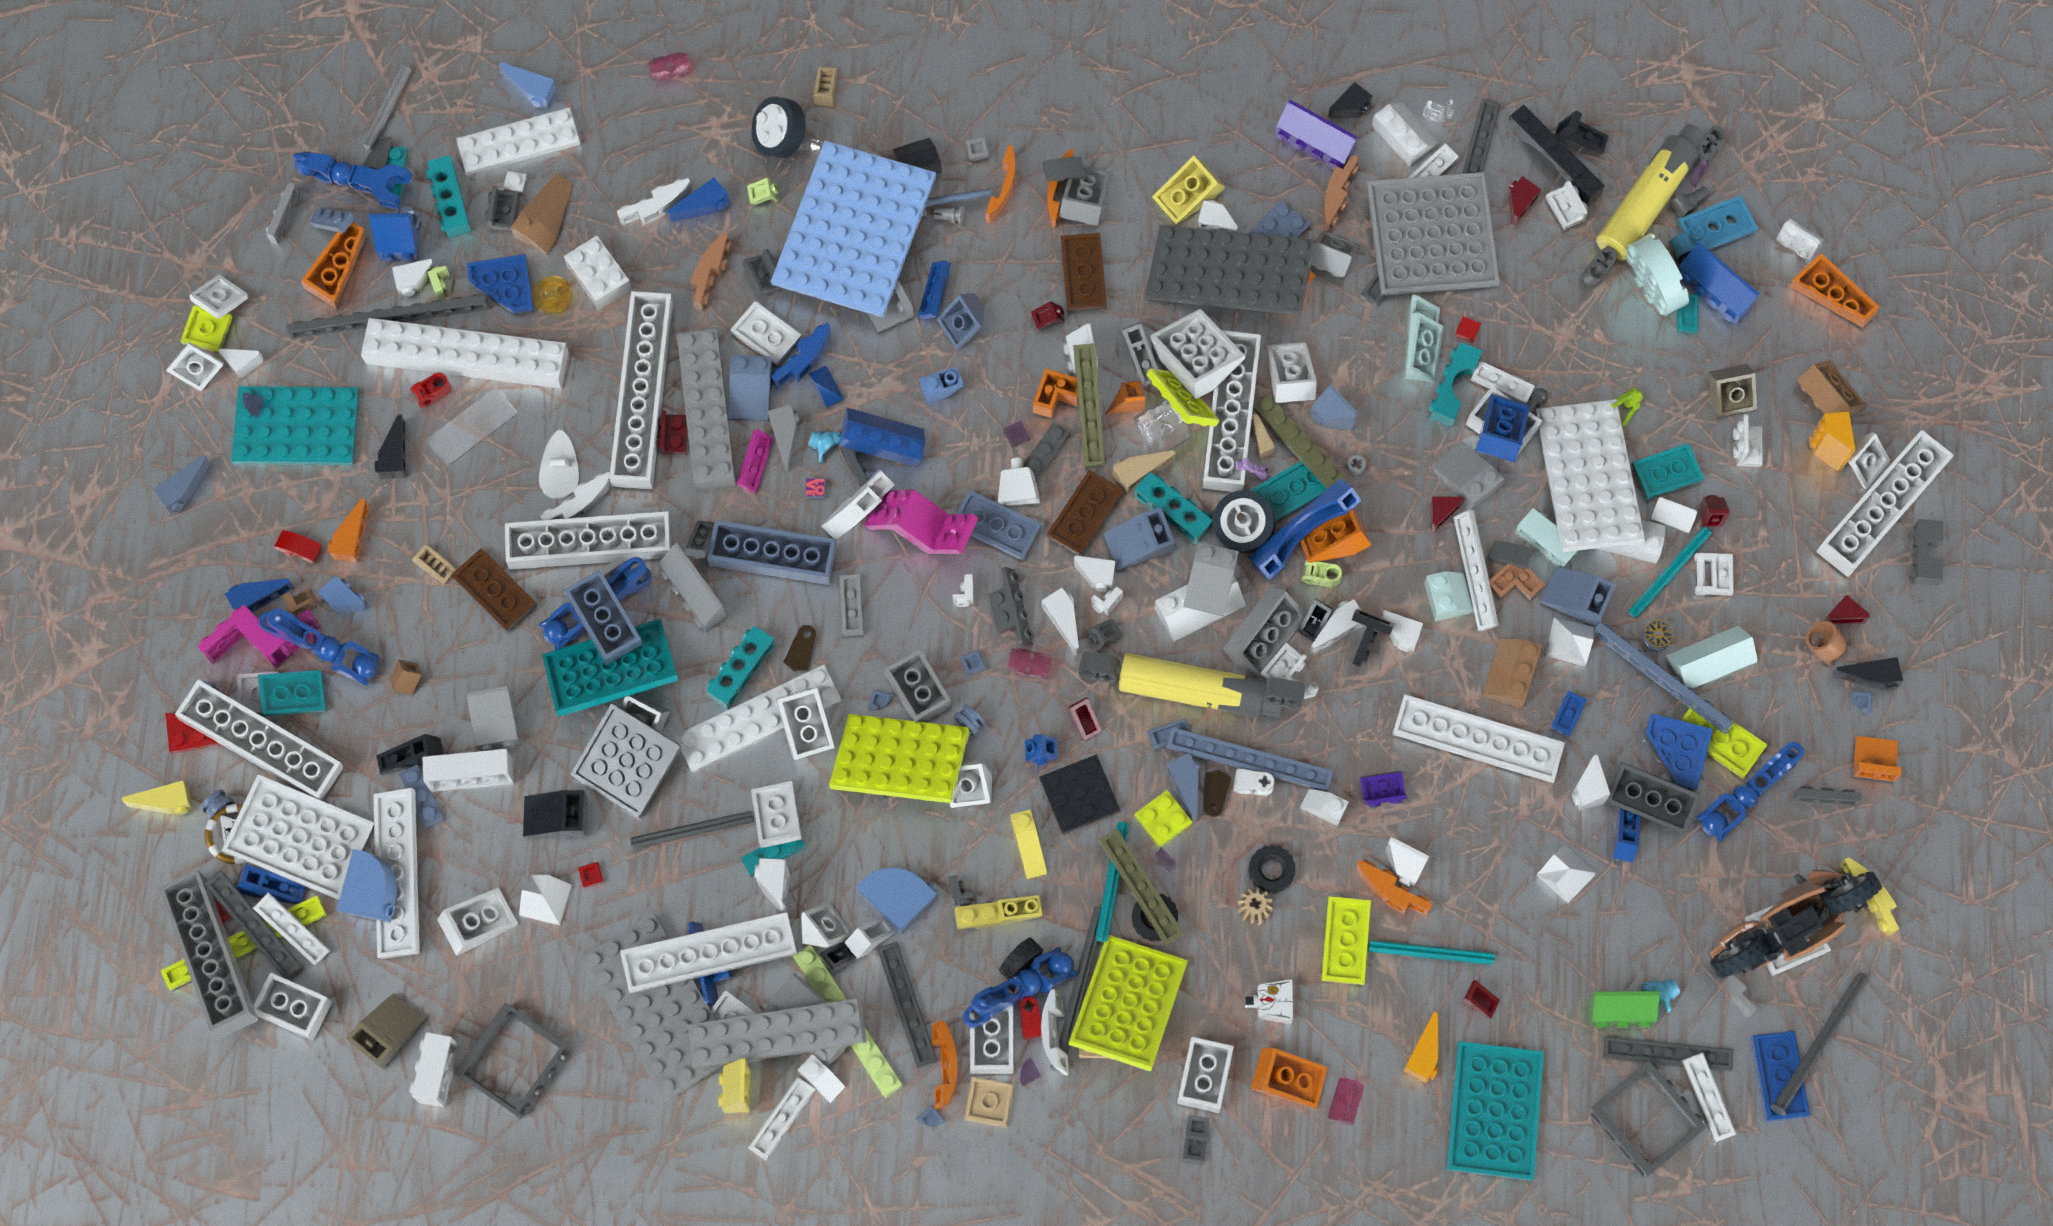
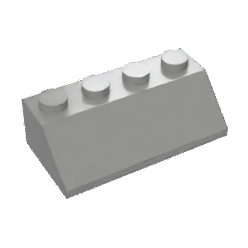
M675 543L659 562L661 568L659 573L665 581H670L672 584L670 588L675 596L678 597L680 595L684 600L682 605L688 613L692 611L695 616L693 620L699 628L703 627L708 632L727 619L724 607L680 546Z
M1270 586L1225 645L1223 651L1234 663L1253 676L1261 678L1259 674L1283 645L1290 640L1302 624L1306 614L1285 590Z
M793 973L771 998L765 1011L773 1012L828 1002L796 973ZM846 1047L811 1053L827 1067L842 1055Z

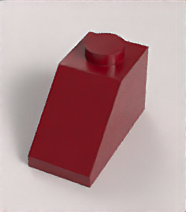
M1523 176L1518 181L1514 180L1508 189L1510 190L1508 202L1513 225H1516L1536 202L1541 192L1539 187Z
M1708 495L1702 499L1700 503L1701 527L1723 526L1730 514L1724 497Z

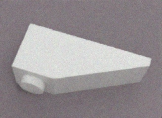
M1060 588L1041 600L1042 608L1073 653L1077 655L1079 654V644L1073 604L1074 599L1069 591L1065 592L1063 588Z
M1346 600L1337 606V609L1311 645V654L1324 649L1365 626L1352 621L1355 609L1361 610L1355 600L1350 602Z

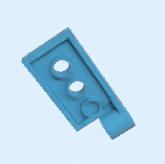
M1740 195L1678 219L1677 223L1682 234L1675 236L1669 243L1677 259L1680 261L1685 260L1698 242L1708 250L1755 233L1758 227ZM1726 217L1735 218L1736 223H1728ZM1708 224H1716L1718 230H1710Z

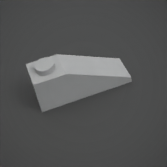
M1140 321L1122 328L1144 387L1152 384V381L1147 376L1149 369H1158Z
M791 404L767 411L785 472L790 471L798 430L796 423L800 422L797 411H792Z

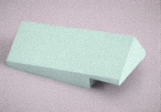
M1412 295L1409 304L1404 378L1434 383L1444 326L1438 323L1440 308L1417 295Z
M1739 625L1666 656L1681 683L1687 688L1691 687L1692 689L1705 686L1758 662L1752 636Z

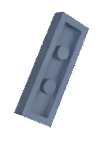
M320 207L313 213L309 223L316 228L344 233L355 217L348 212Z
M418 764L399 773L405 788L415 789L416 812L424 828L428 829L444 821L431 791L424 782L423 774Z

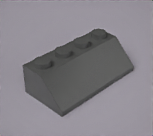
M1621 761L1606 802L1685 834L1701 794Z

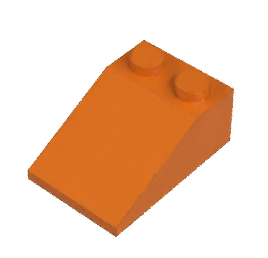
M1354 508L1347 514L1335 517L1316 527L1300 541L1309 563L1355 555L1371 546L1361 517Z
M1261 1048L1251 1089L1272 1097L1317 1109L1328 1067L1276 1048Z

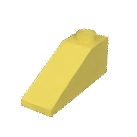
M184 781L122 797V801L128 807L172 815H183L188 810L193 809L189 786Z
M1031 810L1011 814L1010 821L1027 880L1047 875Z

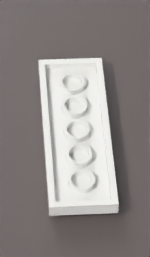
M570 107L456 138L467 176L580 145Z

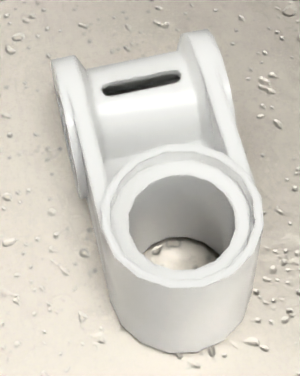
M1248 769L1236 770L1234 792L1267 796L1273 792L1274 778L1270 773ZM1263 781H1267L1266 787H1262Z

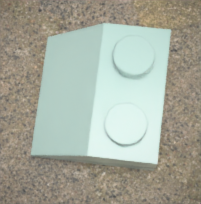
M1446 571L1426 576L1424 585L1434 621L1474 613L1472 600L1463 573Z

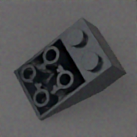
M561 790L524 796L523 837H586L587 795L584 790Z

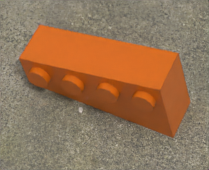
M352 221L344 233L337 232L301 279L303 288L337 309L366 239L365 230Z
M1822 253L1792 280L1790 288L1862 328L1877 314L1880 308Z

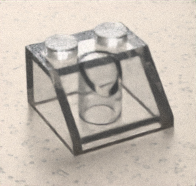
M1167 399L1160 401L1133 417L1140 436L1152 453L1170 451L1190 439L1181 416L1171 407Z

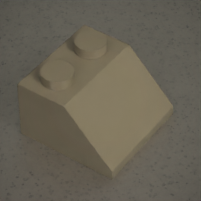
M1748 364L1708 372L1709 390L1718 417L1757 410L1756 375Z

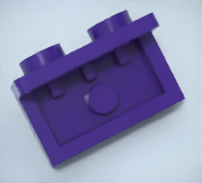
M1402 771L1360 777L1363 802L1369 805V807L1381 806L1383 802L1398 804L1403 799H1407Z

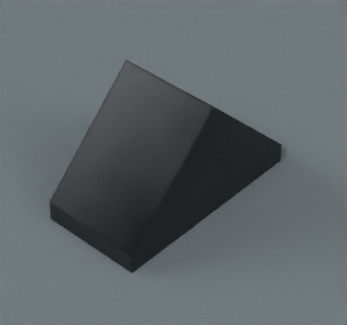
M1315 598L1298 632L1315 641L1332 616L1334 608Z
M845 941L819 954L821 961L833 976H836L857 959L845 944Z

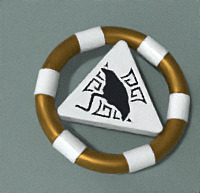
M242 804L227 805L218 810L213 817H210L205 827V842L208 850L215 858L224 863L235 865L246 863L241 859L229 856V854H223L214 844L212 836L215 825L220 819L225 844L236 820L223 815L240 812Z

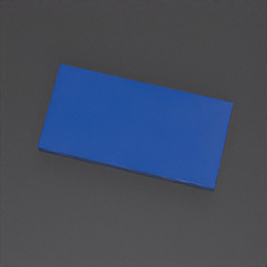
M1795 1031L1751 1036L1766 1122L1809 1117L1810 1111L1804 1082L1786 1108L1785 1116L1777 1114L1770 1108L1771 1103L1776 1102L1801 1063Z

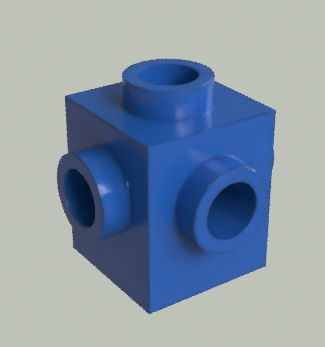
M1036 734L1033 735V738L1025 740L1026 761L1042 766L1046 765L1048 761L1058 759L1057 738Z

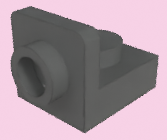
M1112 618L1093 626L1086 637L1095 651L1099 652L1105 645L1119 640L1123 633Z
M957 875L949 876L954 905H971L972 901H975L974 892L961 895V893H965L962 880L958 881Z

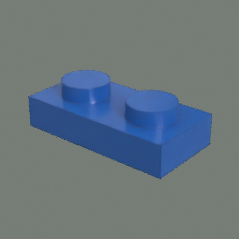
M1568 691L1550 728L1570 737L1587 699Z

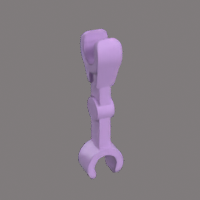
M1243 458V462L1235 461L1237 470H1248L1250 473H1255L1260 480L1270 478L1265 472L1269 469L1267 465L1259 467L1256 464L1249 463L1248 458Z

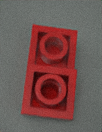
M282 530L273 548L291 557L294 554L312 564L322 544L300 534Z

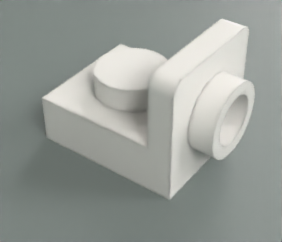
M965 574L964 581L960 582L961 594L952 595L953 604L959 607H967L969 604H974L973 575Z
M1116 586L1113 591L1109 590L1103 598L1104 601L1094 595L1091 598L1093 609L1100 614L1104 613L1108 616L1122 600L1123 591Z

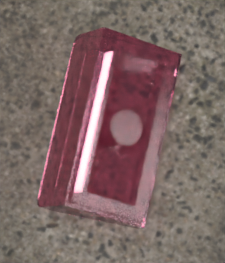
M1339 1077L1327 1118L1353 1126L1364 1085L1356 1080Z

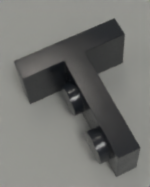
M1575 110L1558 123L1554 135L1561 142L1567 138L1599 155L1604 152L1609 135L1581 122L1583 113Z
M1355 609L1352 621L1367 626L1352 663L1360 667L1362 661L1366 662L1370 651L1367 650L1369 642L1374 643L1378 632L1374 630L1376 629L1391 635L1395 623Z

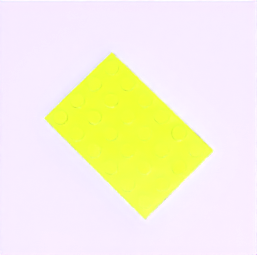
M848 714L829 782L830 789L952 803L970 733L969 727L926 722L915 723L908 720Z
M1109 935L1108 941L1104 942L1069 1040V1045L1151 1071L1188 960Z

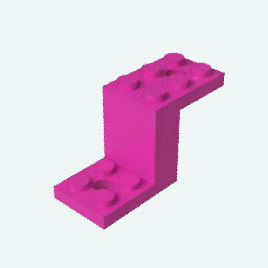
M914 489L889 490L881 498L882 501L867 514L864 526L869 530L892 529L927 554H962L978 517L974 514H948Z
M245 605L236 608L231 613V617L225 622L218 624L215 631L210 636L204 637L197 647L213 665L244 637L275 669L300 648L287 640L277 638L260 629L258 618ZM308 609L296 616L301 622L317 631L322 627ZM307 634L306 641L310 639L312 635Z

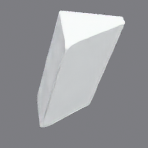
M1659 497L1651 520L1689 534L1698 511Z

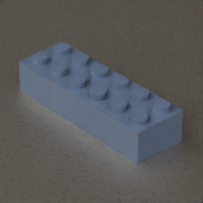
M715 520L707 559L709 566L830 585L837 543L836 539Z

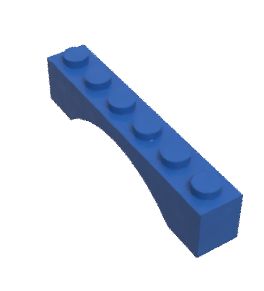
M1340 478L1274 534L1264 545L1248 557L1257 571L1270 580L1284 568L1293 549L1307 534L1326 521L1347 514L1361 502V499L1353 487Z

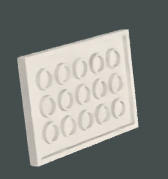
M257 775L222 848V852L340 900L353 849L363 851L374 828V822Z

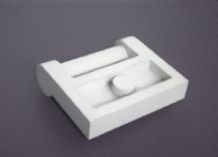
M1695 554V562H1697V587H1695V594L1700 596L1732 595L1733 554ZM1705 562H1711V586H1705Z

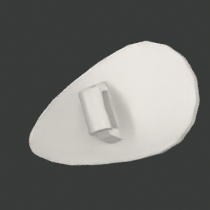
M557 430L547 443L539 472L540 488L546 495L556 499L566 498L573 494V490L579 484V467L571 440L563 430Z

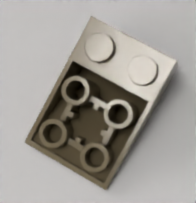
M393 993L361 1020L346 1039L383 1069L425 1019Z

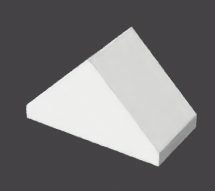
M219 349L223 360L240 379L244 378L264 361L260 351Z

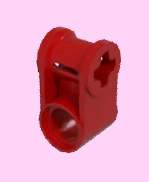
M437 372L423 381L414 384L410 391L417 397L419 407L424 408L449 394L452 386L445 374ZM439 382H444L441 387H436Z
M1025 997L1019 1004L1023 1038L1027 1040L1042 1037V1017L1040 1016L1038 1002L1033 997ZM1027 1003H1030L1031 1006H1035L1034 1008H1032V1012H1028L1027 1009H1023L1026 1007Z

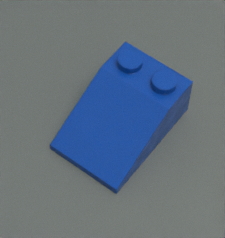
M409 213L369 214L375 251L379 260L384 262H392L393 260L412 262L413 260H419L420 237Z
M1491 394L1478 437L1476 451L1515 462L1522 445L1530 406Z

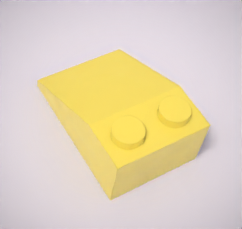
M1193 155L1152 197L1172 221L1178 225L1200 210L1203 200L1215 199L1226 186L1202 159Z
M739 1059L723 1066V1072L719 1073V1085H723V1092L719 1094L718 1104L719 1107H722L724 1113H750L751 1069L746 1059Z

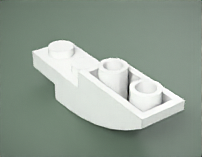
M689 178L678 179L666 186H658L655 190L651 191L653 198H646L637 204L625 205L621 209L616 210L621 226L639 219L643 226L666 215L667 210L687 197L692 190Z
M879 469L851 498L848 497L821 527L832 538L838 539L870 513L895 484Z
M600 473L590 482L579 484L573 490L575 498L566 499L560 506L547 509L540 516L541 519L583 518L597 506L612 485L609 479L610 473Z

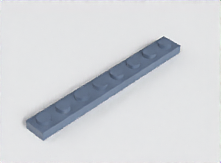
M1600 622L1595 627L1594 636L1719 731L1727 735L1731 730L1733 722L1727 714L1720 713L1710 701L1703 700L1697 696L1698 694L1691 687L1687 688L1677 676L1670 675L1664 671L1665 669L1661 664L1652 662L1644 651L1637 650L1631 646L1632 644L1625 637L1621 638L1615 634L1611 626Z
M1173 727L1171 728L1166 749L1184 754L1190 753L1192 756L1240 769L1267 772L1273 778L1325 792L1329 790L1333 771Z

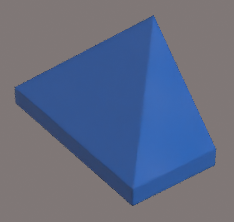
M827 366L808 374L826 408L844 400Z

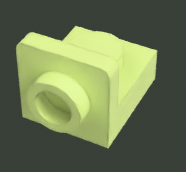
M769 178L747 185L750 203L754 206L770 199L775 202L780 201V188L777 183Z
M437 266L427 273L437 299L440 300L445 298L443 290H446L443 279L450 277L447 266Z

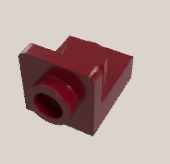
M1052 301L1031 311L1035 325L1040 331L1056 322L1060 324L1065 323L1063 308Z

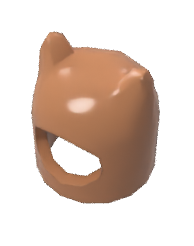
M1821 621L1814 624L1806 634L1807 646L1819 659L1829 666H1834L1835 660L1840 658L1846 650L1845 637L1829 621ZM1820 632L1821 635L1815 647L1812 644V636Z

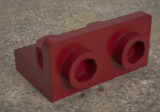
M662 411V417H659L658 420L661 436H657V448H660L662 455H686L688 432L686 415H673Z

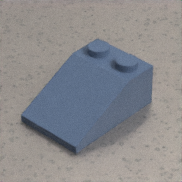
M731 355L729 420L769 422L767 411L770 410L772 387L770 376L773 372L772 357Z

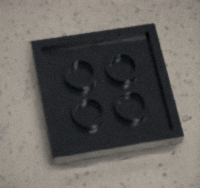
M1097 754L1039 777L1062 835L1121 812Z

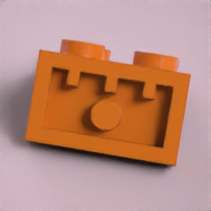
M1857 736L1855 738L1853 777L1895 782L1901 776L1902 767H1897L1898 741Z

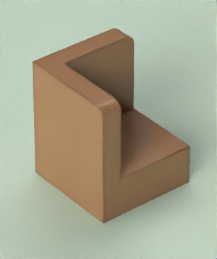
M308 590L294 597L290 592L282 596L295 617L307 609L311 611L317 608Z
M398 659L390 677L393 691L407 694L414 693L422 675L418 663Z

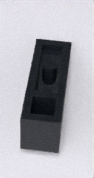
M402 414L397 415L378 452V461L374 463L375 472L379 474L381 479L406 478V429Z
M1898 657L1839 666L1832 672L1833 677L1878 690H1895L1903 682Z
M423 734L376 756L380 775L409 769L417 764L421 766L423 765V757L444 755L440 737Z

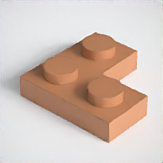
M1507 564L1489 580L1491 590L1500 599L1514 586L1529 600L1545 587V584L1528 567L1524 570L1511 564Z

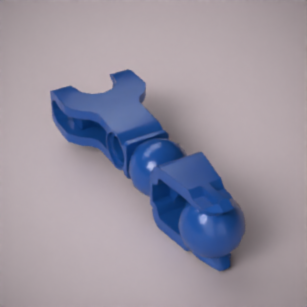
M310 151L295 153L293 156L295 168L303 176H312L327 184L335 182L340 186L349 185L356 190L373 194L381 206L395 210L400 208L402 202L396 194L391 193L392 187L398 183H410L413 176L409 170L392 164L377 170L360 165H352L347 161L337 162L330 155L312 153Z
M633 557L623 563L607 579V582L618 601L648 585L652 580V573L641 558ZM634 564H640L639 566L631 570ZM646 573L645 579L639 580ZM564 603L550 614L548 619L540 622L538 626L543 628L544 639L548 643L555 645V650H560L566 643L572 642L586 633L570 603ZM573 613V618L579 621V623L568 631L567 624L561 619Z
M273 609L270 612H265L258 619V626L263 631L277 638L287 640L301 648L311 649L310 652H315L321 660L331 661L333 671L350 679L352 678L361 685H368L367 680L374 677L377 673L378 665L376 660L381 659L380 656L369 652L368 649L353 641L340 644L335 637L320 634L316 629L301 622L297 617L282 609ZM307 634L312 635V644H309L306 641ZM347 649L359 654L352 662V670L342 665V659L345 657Z
M1797 742L1788 743L1751 780L1749 779L1746 783L1736 786L1731 795L1728 793L1722 794L1705 811L1697 816L1696 820L1701 821L1704 832L1709 836L1717 837V842L1723 841L1745 819L1747 814L1745 810L1753 808L1764 792L1796 766L1804 755L1803 747ZM1790 748H1795V749H1797L1798 755H1797V753H1796L1794 750H1792V749H1790ZM1758 778L1763 779L1766 786L1759 787L1755 780ZM1722 803L1730 804V808L1737 812L1738 817L1729 825L1723 813L1714 811Z
M1056 947L1051 952H1046L1036 957L1028 969L1022 970L1013 979H1009L995 987H988L977 993L971 1001L972 1005L962 1015L964 1023L970 1028H976L1013 1005L1018 999L1021 1000L1024 996H1033L1038 991L1049 993L1052 989L1062 985L1064 981L1075 978L1078 971L1073 970L1074 961L1068 953L1062 952L1061 947ZM1048 963L1049 973L1055 978L1049 979L1047 976L1044 977L1043 973L1038 969ZM976 1011L980 1017L978 1020H972L969 1014Z

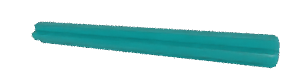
M1704 526L1629 609L1628 614L1636 619L1711 536L1712 532L1710 529Z
M1121 821L1117 823L1116 829H1118L1126 842L1129 824ZM1111 859L1096 932V940L1100 942L1108 941L1120 874Z
M1370 940L1368 950L1376 953L1490 965L1495 962V953L1380 940Z

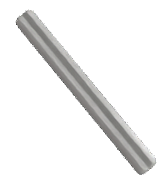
M401 65L363 142L364 148L372 150L412 71L408 65Z

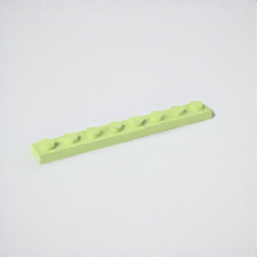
M811 945L799 951L797 955H793V958L813 989L828 1003L847 1000ZM865 1029L867 1043L851 1047L885 1098L901 1088L902 1084Z

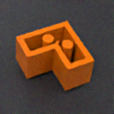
M1045 368L1033 401V413L1052 418L1058 401L1078 406L1076 377Z

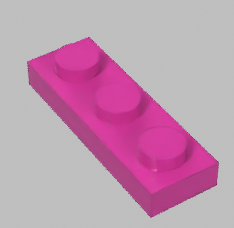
M759 429L753 430L736 483L737 486L750 493H756L773 441V437Z

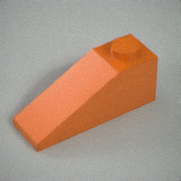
M360 499L334 532L332 540L329 541L328 552L333 560L358 562L369 509L366 499Z

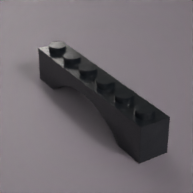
M1522 105L1509 116L1507 127L1520 140L1530 144L1549 159L1566 182L1570 181L1572 186H1576L1579 198L1582 202L1586 203L1587 207L1602 195L1605 185L1525 105Z

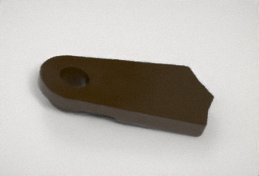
M803 625L799 628L783 661L794 672L808 671L816 639V631L812 626ZM805 632L811 633L808 638H805L803 635Z
M1220 770L1205 773L1203 810L1209 817H1217L1221 814L1231 776ZM1215 806L1217 810L1211 811L1209 807Z

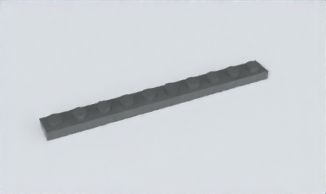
M474 294L466 298L454 297L446 301L434 300L426 304L414 303L406 307L394 306L386 310L374 309L366 313L354 312L352 315H334L332 318L326 319L314 318L312 321H295L292 324L286 325L290 338L299 339L367 328L369 318L412 322L489 310V305L485 295Z

